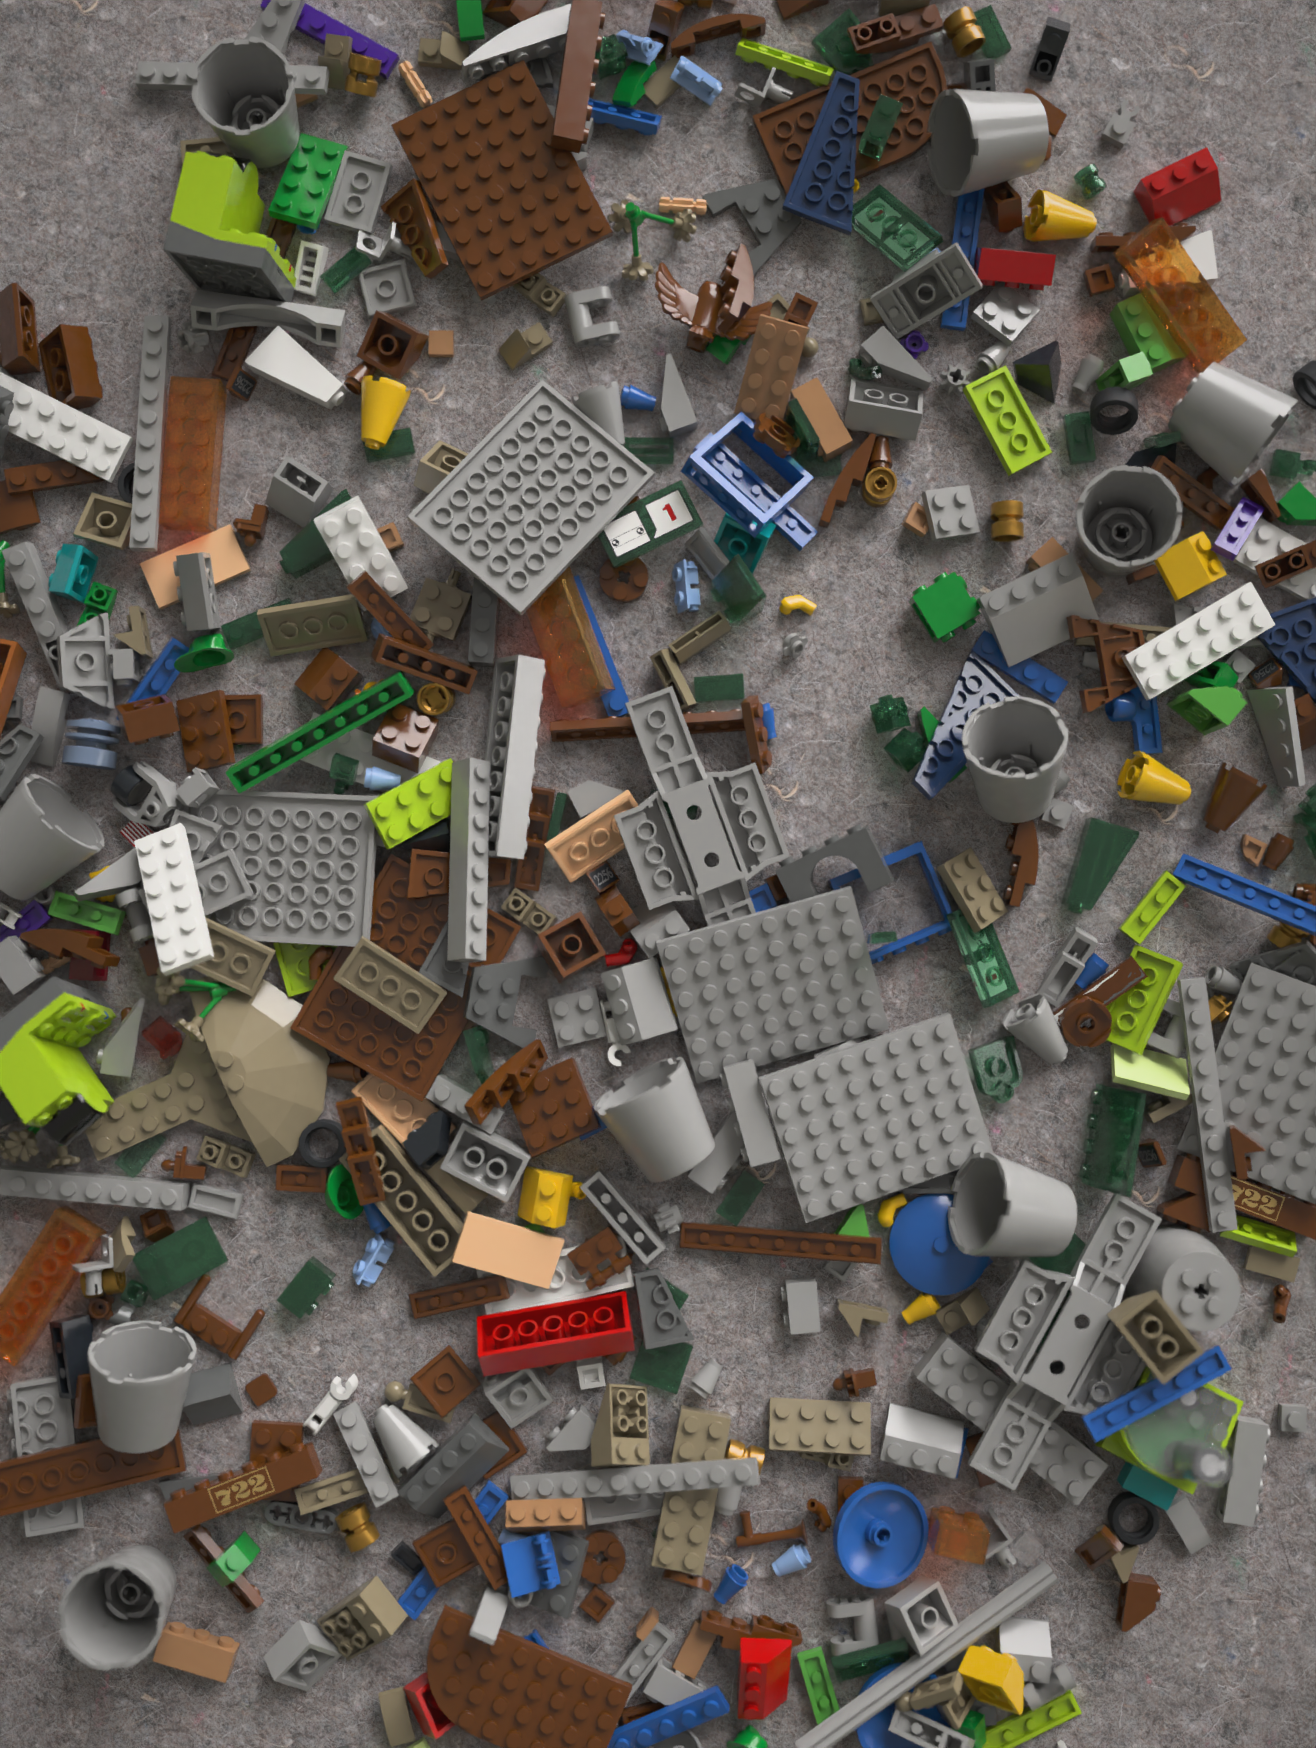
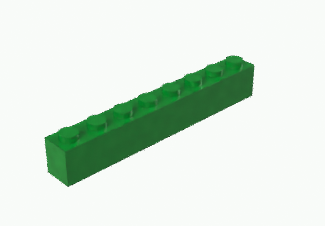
M399 670L237 762L225 773L240 794L413 695L414 689L404 672Z

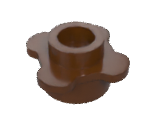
M107 1295L105 1297L89 1298L88 1315L90 1318L109 1320L114 1315L112 1311V1304L115 1301L114 1297Z

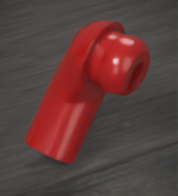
M627 938L622 942L623 945L618 953L605 955L606 966L630 963L637 952L635 941Z

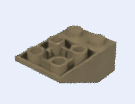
M607 1384L591 1438L592 1467L614 1468L650 1465L647 1386Z
M376 1575L332 1607L317 1622L323 1632L336 1645L340 1654L348 1661L392 1636L408 1615Z

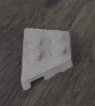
M102 613L57 636L59 680L61 688L106 709H114L113 681L110 673L111 656L108 655V650H110L108 613Z

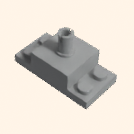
M956 242L940 253L937 249L894 275L892 283L871 295L870 300L897 340L980 290L983 284Z

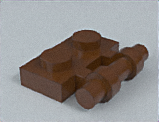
M610 1225L567 1254L580 1276L588 1271L591 1272L593 1277L585 1282L590 1291L597 1286L602 1287L607 1283V1279L617 1273L620 1275L626 1271L625 1268L633 1263L628 1254L619 1259L616 1252L623 1249L624 1246ZM609 1258L612 1265L600 1271L597 1265Z

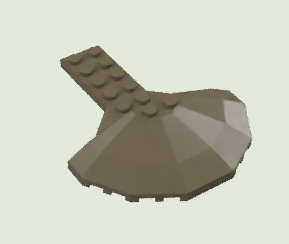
M209 976L197 980L209 983L220 982ZM261 979L253 997L237 989L236 991L228 992L227 996H223L222 1000L211 1009L203 1019V1024L198 1028L201 1035L205 1037L204 1041L201 1043L197 1040L195 1043L189 1038L190 1034H186L171 1074L113 1099L115 1102L108 1107L109 1110L89 1123V1127L85 1132L97 1160L101 1161L189 1120L197 1121L252 1142L266 1167L294 1155L298 1150L302 1131L309 1124L316 1122L324 1112L325 1095L328 1086L327 1067L331 1063V1057L326 1048L290 1028L303 1005L292 997H288L287 993L265 979ZM189 991L195 1009L193 1018L196 1015L199 1016L212 999L208 991Z

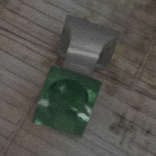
M131 1279L120 1298L124 1305L117 1314L109 1319V1323L119 1325L133 1322L131 1316L135 1314L136 1308H141L144 1305L151 1287Z

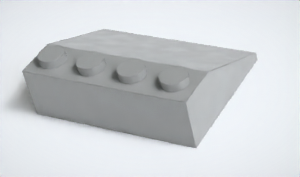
M1072 553L977 599L980 610L1008 668L1069 639L1066 617L1077 615L1083 619L1099 620L1084 577Z

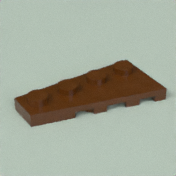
M413 178L381 206V209L390 217V223H396V229L402 236L401 240L404 245L410 248L411 256L424 276L433 279L449 265L422 185L419 180Z
M420 849L411 850L407 899L449 894L450 853ZM488 857V888L509 885L511 859Z

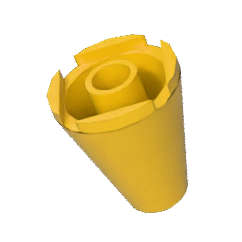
M1037 190L1028 204V207L1032 209L1030 216H1025L1024 235L1026 239L1032 242L1086 238L1090 233L1094 232L1096 218H1094L1093 212L1046 190Z
M368 375L364 376L361 382V440L365 442L366 447L379 450L380 447L386 445L410 397L411 391H405L406 386L397 381L380 377L379 381H373V376Z
M1142 751L1132 753L1136 756L1132 760L1127 758L1120 771L1117 785L1121 786V792L1118 791V795L1121 798L1180 805L1187 801L1191 795L1188 781Z

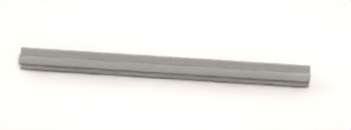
M1045 1561L958 1623L959 1628L922 1656L916 1654L795 1741L797 1747L831 1748L1059 1582L1051 1567Z

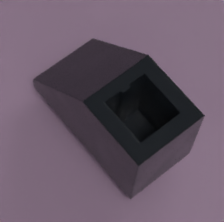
M1047 17L1028 75L1052 82L1070 33V23Z
M441 1110L428 1116L426 1123L419 1129L411 1131L407 1139L402 1143L418 1166L426 1170L433 1167L448 1151L452 1118Z

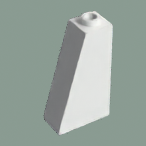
M1212 230L1205 231L1128 263L1118 277L1119 288L1123 289V297H1130L1139 293L1155 292V294L1211 288L1218 279Z
M279 326L245 360V363L254 373L330 410L334 406L340 405L346 397L347 391L344 385Z

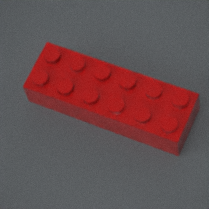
M626 1291L477 1316L478 1359L483 1376L635 1350Z

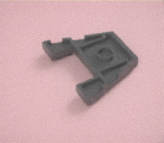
M777 179L702 195V200H706L707 209L713 218L736 206L759 244L758 247L748 252L754 277L759 269L770 260L773 253L798 228L802 221L800 216L782 210L786 194Z
M1308 940L1235 961L1229 967L1242 982L1250 963H1254L1316 986V949Z
M543 955L472 967L463 1017L521 1048L532 1043L536 1038L537 1030L512 1025L521 975L540 978L547 977L548 964Z

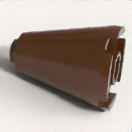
M1224 762L1219 767L1203 820L1207 822L1205 827L1217 834L1220 830L1226 832L1268 787L1264 783L1261 787L1257 786L1256 784L1259 780L1235 767H1232L1230 771L1225 769L1227 763Z

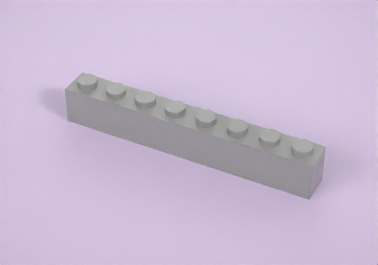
M467 758L452 763L447 961L463 963L485 961L487 943L490 761Z
M0 1165V1195L182 1211L187 1208L190 1200V1181Z

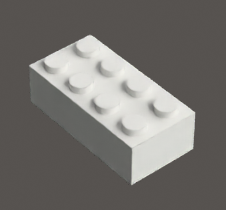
M359 496L314 518L316 527L349 584L365 570L390 597L408 589L406 581ZM360 603L363 610L366 611L367 609Z

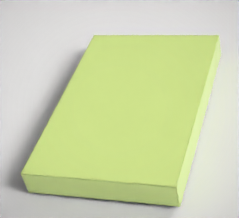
M1112 1043V1082L1187 1100L1190 1094L1186 1059H1178L1144 1049L1141 1056Z

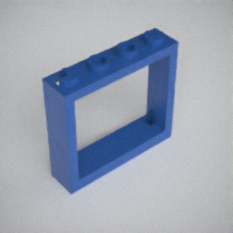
M740 412L689 456L681 472L755 538L805 492L814 477L790 455L780 458L767 444L758 442L753 437L755 432L754 423ZM732 433L736 434L793 486L765 513L758 509L703 459Z
M922 841L884 856V859L889 866L907 857L916 855L943 920L869 951L872 964L884 960L883 955L891 951L893 955L906 951V945L915 942L917 946L929 941L928 936L936 932L939 936L952 931L951 926L955 925L953 921L955 917ZM856 868L828 880L831 890L834 891L840 889L839 886L862 876Z

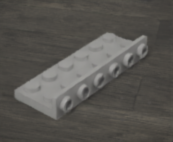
M56 1375L23 1381L14 1379L11 1382L10 1387L6 1390L7 1402L12 1403L13 1412L9 1413L10 1428L15 1429V1438H12L13 1454L17 1453V1457L76 1443L72 1399L59 1398ZM82 1497L25 1510L23 1514H20V1529L25 1530L26 1538L85 1526Z

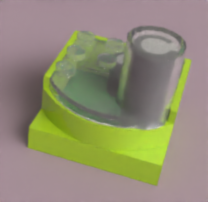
M1147 1366L1143 1369L1134 1388L1155 1378ZM1206 1383L1097 1441L1095 1445L1192 1495L1197 1484L1210 1488L1222 1487L1228 1483L1233 1473V1461L1225 1448L1244 1402Z

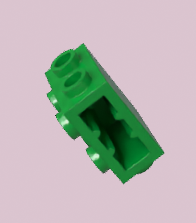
M955 571L949 575L944 572L933 579L935 583L928 588L925 585L917 588L912 592L914 596L909 601L934 643L939 640L945 643L956 636L954 631L961 627L963 630L970 628L977 623L975 619L981 614L978 601L975 597H970L966 590L967 584L962 576H957Z

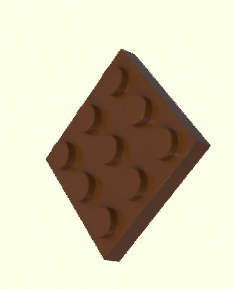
M572 1057L537 1073L524 1092L515 1091L509 1098L532 1158L601 1128L576 1061Z

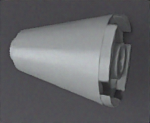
M617 381L610 382L612 387L608 386L605 388L603 384L579 393V398L571 397L573 405L618 443L621 445L625 444L620 391Z
M1041 994L1031 995L1018 1003L1020 1007L1015 1012L1012 1008L1007 1012L1002 1021L1006 1030L1047 1063L1058 1064L1065 1060L1068 1047L1049 1003L1044 996L1042 997Z
M384 1404L375 1411L374 1425L398 1479L403 1477L400 1473L405 1469L409 1473L431 1455L429 1449L432 1446L435 1450L438 1449L439 1444L394 1404L391 1406Z

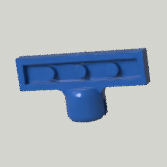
M1137 686L1105 704V713L1110 721L1131 722L1135 751H1142L1148 755L1163 753L1157 696L1146 701Z

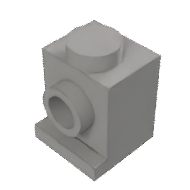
M134 649L108 650V655L113 657V661L110 662V673L113 679L117 681V686L130 687L132 682H141L140 654Z
M195 767L192 770L195 775L188 776L181 782V786L176 790L178 793L176 797L184 806L199 808L220 789L206 770Z

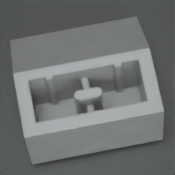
M286 456L273 475L265 504L305 530H308L334 489L328 481L289 456Z

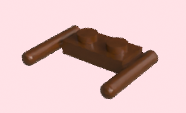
M203 1274L175 1316L174 1321L183 1325L185 1329L222 1353L228 1354L230 1358L237 1360L264 1318L265 1312L262 1309H257L243 1332H240L241 1330L201 1304L196 1303L211 1280L208 1274Z

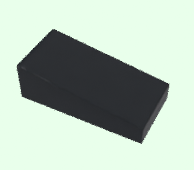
M401 1541L391 1551V1557L413 1576L424 1566L420 1557L404 1541Z

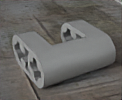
M595 287L573 292L565 296L564 300L576 347L583 348L614 341L620 337L617 322L593 325L589 309L606 306L612 302L609 287Z
M134 888L117 894L115 898L119 908L126 912L132 928L129 933L133 943L143 944L145 941L154 938L150 915L145 905L142 904L143 901L138 892L140 889Z
M1168 998L1162 1011L1173 1016L1163 1037L1152 1032L1147 1045L1179 1059L1185 1047L1180 1003Z
M857 1594L833 1597L826 1600L827 1615L829 1617H853L854 1634L838 1635L831 1638V1652L834 1656L847 1657L872 1654L879 1651L875 1604L872 1595Z
M1063 1663L1051 1671L1050 1684L1029 1682L1023 1686V1695L1031 1710L1034 1711L1077 1687V1684L1067 1666Z

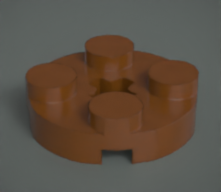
M767 413L760 414L754 422L755 432L753 437L758 442L767 444L780 458L792 455L800 445L799 437L795 441V438L792 436L795 432L792 427L777 416L772 415L771 418L765 417Z
M630 552L620 557L615 555L609 557L600 569V585L603 592L608 598L623 603H630L639 599L644 594L648 585V570L644 562ZM619 573H629L631 575L628 578L629 583L625 584L623 581L619 583L617 580L620 577Z
M1084 996L1071 1002L1059 1018L1061 1030L1065 1038L1077 1047H1096L1106 1041L1111 1033L1112 1016L1102 1002L1089 996ZM1084 1018H1091V1026L1089 1028L1087 1026L1080 1027L1081 1021Z
M607 1530L592 1531L591 1534L582 1538L589 1541L581 1577L595 1584L612 1583L624 1569L626 1561L625 1548L614 1533ZM599 1551H603L604 1556L608 1557L602 1563L597 1562V1559L593 1557L598 1555Z

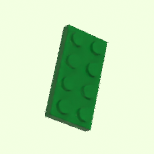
M301 133L298 144L290 157L269 207V216L317 230L332 194L344 151H348V146Z

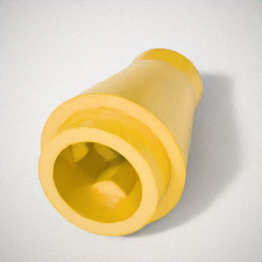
M922 1292L901 1313L906 1322L911 1325L916 1321L937 1314V1310L941 1307L934 1295Z

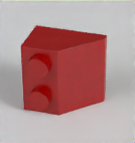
M427 1672L403 1687L424 1735L437 1739L455 1726L438 1706L429 1685Z

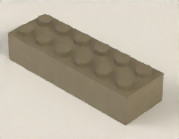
M381 1124L371 1134L380 1168L385 1200L375 1202V1205L435 1277L452 1263V1257L464 1223L391 1133ZM346 1152L339 1160L351 1174L347 1162L348 1154Z
M680 1404L669 1463L724 1459L731 1424L730 1414ZM718 1488L663 1493L651 1555V1566L702 1576Z

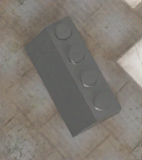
M474 1413L404 1481L398 1493L416 1511L439 1519L448 1510L442 1499L463 1485L469 1490L510 1449Z

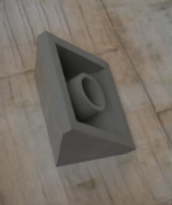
M231 1362L191 1374L183 1411L193 1425L243 1412Z

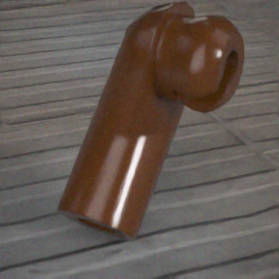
M320 946L309 957V980L319 979L322 974L321 965L325 960H330L334 953L331 947Z
M814 1498L809 1499L807 1509L818 1516L814 1525L823 1533L827 1528L831 1527L832 1520L823 1503Z

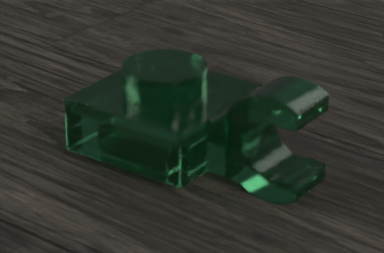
M1276 449L1273 452L1269 475L1293 480L1297 477V473L1312 476L1313 472H1316V461L1300 460L1301 453Z
M339 753L334 754L329 774L330 778L336 780L333 790L334 794L344 795V791L348 789L349 784H354L359 760Z

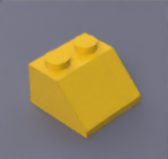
M1204 531L1170 547L1162 556L1154 560L1175 601L1227 575L1216 553L1210 550L1212 546Z
M526 1166L517 1216L530 1223L546 1227L558 1228L565 1226L573 1175Z
M969 1646L958 1671L976 1700L1021 1715L1023 1712L1024 1673L1018 1665L1016 1658L1008 1653H995L986 1646Z

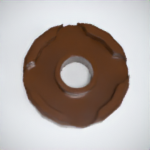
M664 1569L662 1579L701 1592H711L712 1583L708 1579L700 1576L696 1577L685 1572Z

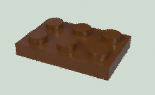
M216 690L177 700L176 705L187 773L194 774L192 770L195 767L210 770L235 764L224 691Z
M254 1420L251 1432L250 1461L256 1460L258 1463L266 1460L265 1456L272 1452L280 1451L281 1454L289 1451L291 1445L303 1441L304 1423ZM300 1485L262 1500L297 1502L294 1490L299 1488Z

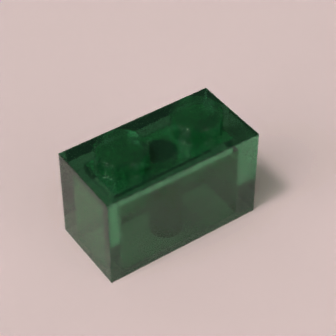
M880 94L861 137L859 153L878 161L881 160L899 119L903 103Z
M313 1256L306 1262L277 1301L299 1319L305 1314L310 1316L319 1305L316 1300L321 1293L326 1296L335 1285L332 1280L336 1274Z

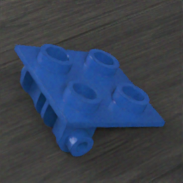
M550 1531L501 1544L511 1598L544 1588L551 1589L561 1583Z

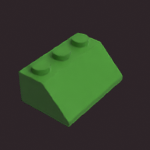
M1155 292L1139 293L1116 304L1109 314L1129 355L1132 356L1144 352L1151 365L1153 374L1186 358Z
M1223 686L1192 689L1169 700L1166 705L1203 735H1207L1227 727L1247 702L1242 698L1243 695L1237 689Z

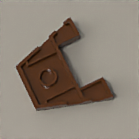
M1077 615L1066 617L1070 640L1094 637L1102 687L1079 691L1083 714L1095 710L1099 706L1138 686L1122 657L1145 644L1143 630L1117 624L1101 623L1095 619H1083Z

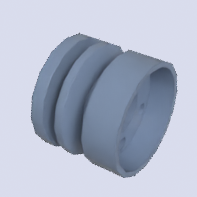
M96 719L67 720L66 727L77 730V733L66 732L65 737L76 741V745L64 746L62 763L86 768L116 770L118 753L107 750V745L119 744V739L108 737V734H120L121 727Z

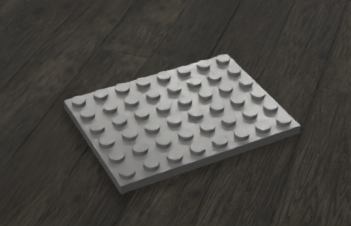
M541 380L407 517L409 522L522 616L654 477V472L549 384Z
M219 790L199 808L185 806L184 812L225 826L202 861L233 849L254 893L205 917L260 942L355 947L362 936L370 940L377 830L363 804L377 796L243 791L239 794L237 790Z
M850 886L656 941L697 1083L720 1077V1074L724 1073V1066L752 1059L755 1067L889 1029Z
M1250 963L1215 1051L1230 1170L1236 1172L1229 1126L1234 1125L1266 1150L1244 1153L1245 1156H1250L1252 1172H1247L1249 1178L1316 1204V986ZM1193 1108L1177 1149L1200 1157Z
M949 1013L758 1078L805 1223L958 1170L970 1156L977 1152L993 1153Z

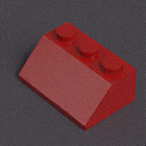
M1207 147L1142 178L1133 191L1149 223L1161 222L1163 226H1173V224L1182 222L1222 201L1218 167Z
M976 248L974 271L983 285L995 286V281L1005 282L1004 287L1019 288L1020 283L1029 284V289L1044 291V285L1052 286L1056 255Z
M740 1638L737 1719L763 1720L787 1700L792 1639Z

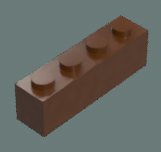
M381 633L378 635L371 654L375 662L466 694H470L478 672L471 665Z

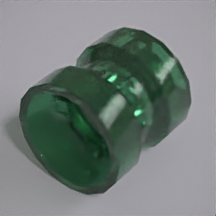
M1095 163L1084 167L1073 177L1076 184L1082 187L1081 193L1085 200L1095 197L1107 187L1104 179L1099 177V170Z

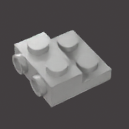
M534 1368L489 1375L485 1377V1382L482 1383L485 1395L511 1429L554 1401Z

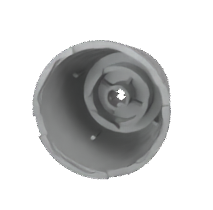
M250 36L249 39L234 40V37L228 38L211 46L196 63L191 77L193 81L192 99L199 114L242 163L247 165L249 162H253L256 168H269L282 163L295 150L300 134L294 79L286 58L269 42Z
M964 89L944 90L933 103L927 132L931 133V148H927L932 176L940 191L945 195H952L953 197L1036 172L1043 164L1048 148L1049 128L1044 106L1037 96L1028 93Z
M1212 362L1203 373L1201 372L1197 378L1195 377L1186 389L1188 393L1172 409L1171 412L1174 414L1167 427L1229 485L1235 487L1250 470L1247 466L1254 457L1258 459L1292 413L1291 409L1297 405L1298 400L1223 365Z
M1121 465L1100 473L1084 489L1076 511L1078 534L1086 560L1096 570L1112 576L1129 575L1162 556L1176 540L1182 520L1181 500L1172 483L1159 472L1145 466L1142 468ZM1122 533L1125 537L1124 539H1118L1116 534L1120 535Z
M1004 697V701L991 705L988 702L978 708L969 717L964 726L962 745L979 804L988 815L997 820L1008 823L1030 821L1043 814L1052 802L1068 744V730L1060 719L1061 715L1048 704L1028 697Z
M31 774L28 778L25 777L0 809V890L22 901L29 900L96 854L104 846L103 834L91 815L86 810L81 812L72 803L74 798L69 793L42 776Z
M682 1057L675 1059L676 1062H673L672 1058H667L631 1074L621 1081L623 1086L614 1092L612 1089L607 1090L594 1104V1110L648 1181L652 1183L671 1179L687 1170L695 1168L715 1147L714 1139L691 1076Z
M977 1152L970 1156L960 1167L951 1191L955 1193L952 1207L948 1206V1224L951 1237L961 1252L972 1256L1055 1257L1066 1249L1074 1234L1077 1221L1076 1200L1072 1190L1066 1183L993 1153Z
M1166 1224L1157 1227L1126 1284L1130 1297L1156 1290L1185 1328L1195 1331H1209L1224 1325L1236 1312L1241 1297L1239 1278L1215 1244L1202 1232L1192 1231L1181 1224ZM1198 1284H1199V1285H1200L1199 1290H1197V1292H1194V1288H1195V1287L1198 1288Z
M133 1321L113 1326L103 1331L101 1338L96 1342L92 1341L88 1351V1362L98 1434L105 1445L121 1452L144 1453L165 1446L175 1437L196 1357L195 1342L187 1332L179 1327L174 1329L162 1327V1322Z
M142 1544L130 1545L86 1568L69 1583L60 1600L58 1615H60V1634L62 1640L75 1658L89 1667L108 1671L114 1668L124 1667L125 1669L143 1660L152 1651L162 1634L176 1592V1573L168 1557L152 1546Z

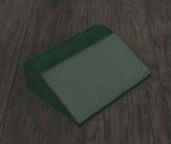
M1096 1084V1089H1093L1091 1092L1092 1114H1089L1087 1118V1128L1090 1129L1089 1136L1085 1139L1083 1145V1152L1086 1153L1085 1163L1081 1164L1079 1172L1082 1183L1131 1197L1146 1094L1126 1088Z

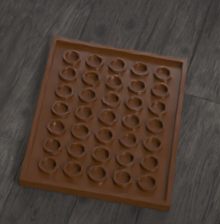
M524 60L391 125L481 301L613 236V231L572 152L550 147L554 118Z
M391 854L374 882L370 941L419 972L448 921L449 894L407 899L410 864ZM487 908L486 960L469 963L463 998L445 989L447 991L446 996L419 1034L333 979L354 949L351 946H337L290 1028L423 1102L469 1021L463 1015L472 967L502 962L521 926Z

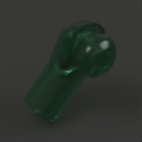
M853 358L849 361L848 371L853 376L863 380L876 379L882 376L880 366L865 368L862 367L861 359Z

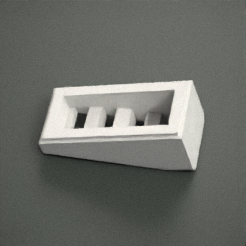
M301 240L294 273L296 277L294 291L316 297L329 248ZM309 252L317 253V258L308 256ZM306 262H314L315 268L306 266ZM304 270L312 272L313 278L304 276ZM300 281L311 282V288L300 285Z

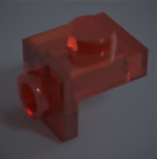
M161 1015L142 1031V1036L159 1051L160 1057L163 1060L168 1056L176 1055L181 1049L182 1035Z

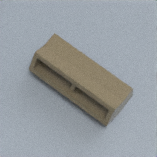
M718 611L668 646L678 664L682 665L731 632V627L724 615Z
M670 649L660 650L650 656L664 687L673 686L681 711L684 712L696 706V701ZM660 658L663 659V661H664V663H665V665H666V667H667V669H668V671H669V673H670V675H671V677H672L671 679H670V677H669V675H668V673H667V671H666V669H665V667H664V665H663V663H662V661H661ZM674 683H675V685H676V687H677V689H678V691H679V693H680V695H681V697H682V699H683V701H684V705H683V703H682V701H681V699H680V697H679V695H678V693H677V691H676V689H675V687H674V685H673Z
M445 1155L429 1170H424L467 1215V1212H471L488 1194L440 1169L446 1157Z

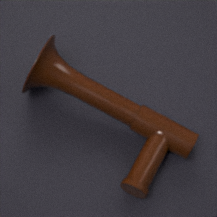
M750 1511L739 1512L744 1535L736 1536L738 1548L793 1539L801 1540L808 1546L806 1526L803 1518L798 1526L788 1530L753 1534Z

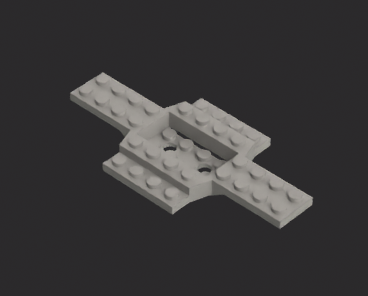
M673 686L625 703L656 791L635 808L613 816L648 909L651 910L672 901L698 900L707 927L756 913L746 882L765 866L790 857L756 763L728 772H705ZM663 801L667 802L698 884L696 890ZM691 805H696L701 810V816L697 820H691L687 816V809ZM713 852L718 856L719 861L715 867H708L705 864L704 858L706 854Z
M1114 1192L1070 1274L1041 1269L1025 1259L1022 1260L974 1348L976 1352L998 1363L1013 1380L968 1461L971 1467L1015 1491L1048 1428L1062 1410L1087 1414L1134 1388L1146 1365L1107 1314L1121 1303L1125 1286L1162 1218ZM1070 1288L1071 1294L1068 1297L1063 1309L1061 1310L1045 1342L1043 1343L1032 1366L1030 1367L1028 1373L1023 1374L1037 1346L1039 1345L1043 1335L1045 1334L1049 1324L1051 1323L1055 1313L1057 1312L1062 1300L1064 1299L1068 1289ZM1080 1314L1086 1315L1089 1320L1087 1327L1083 1329H1078L1074 1323L1075 1318ZM1055 1360H1060L1064 1364L1063 1371L1057 1375L1050 1372V1364Z

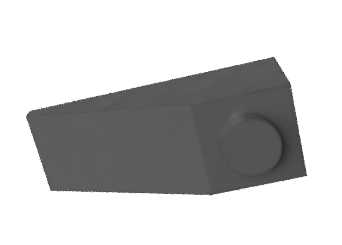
M986 58L963 62L964 83L969 90L996 91L994 59Z

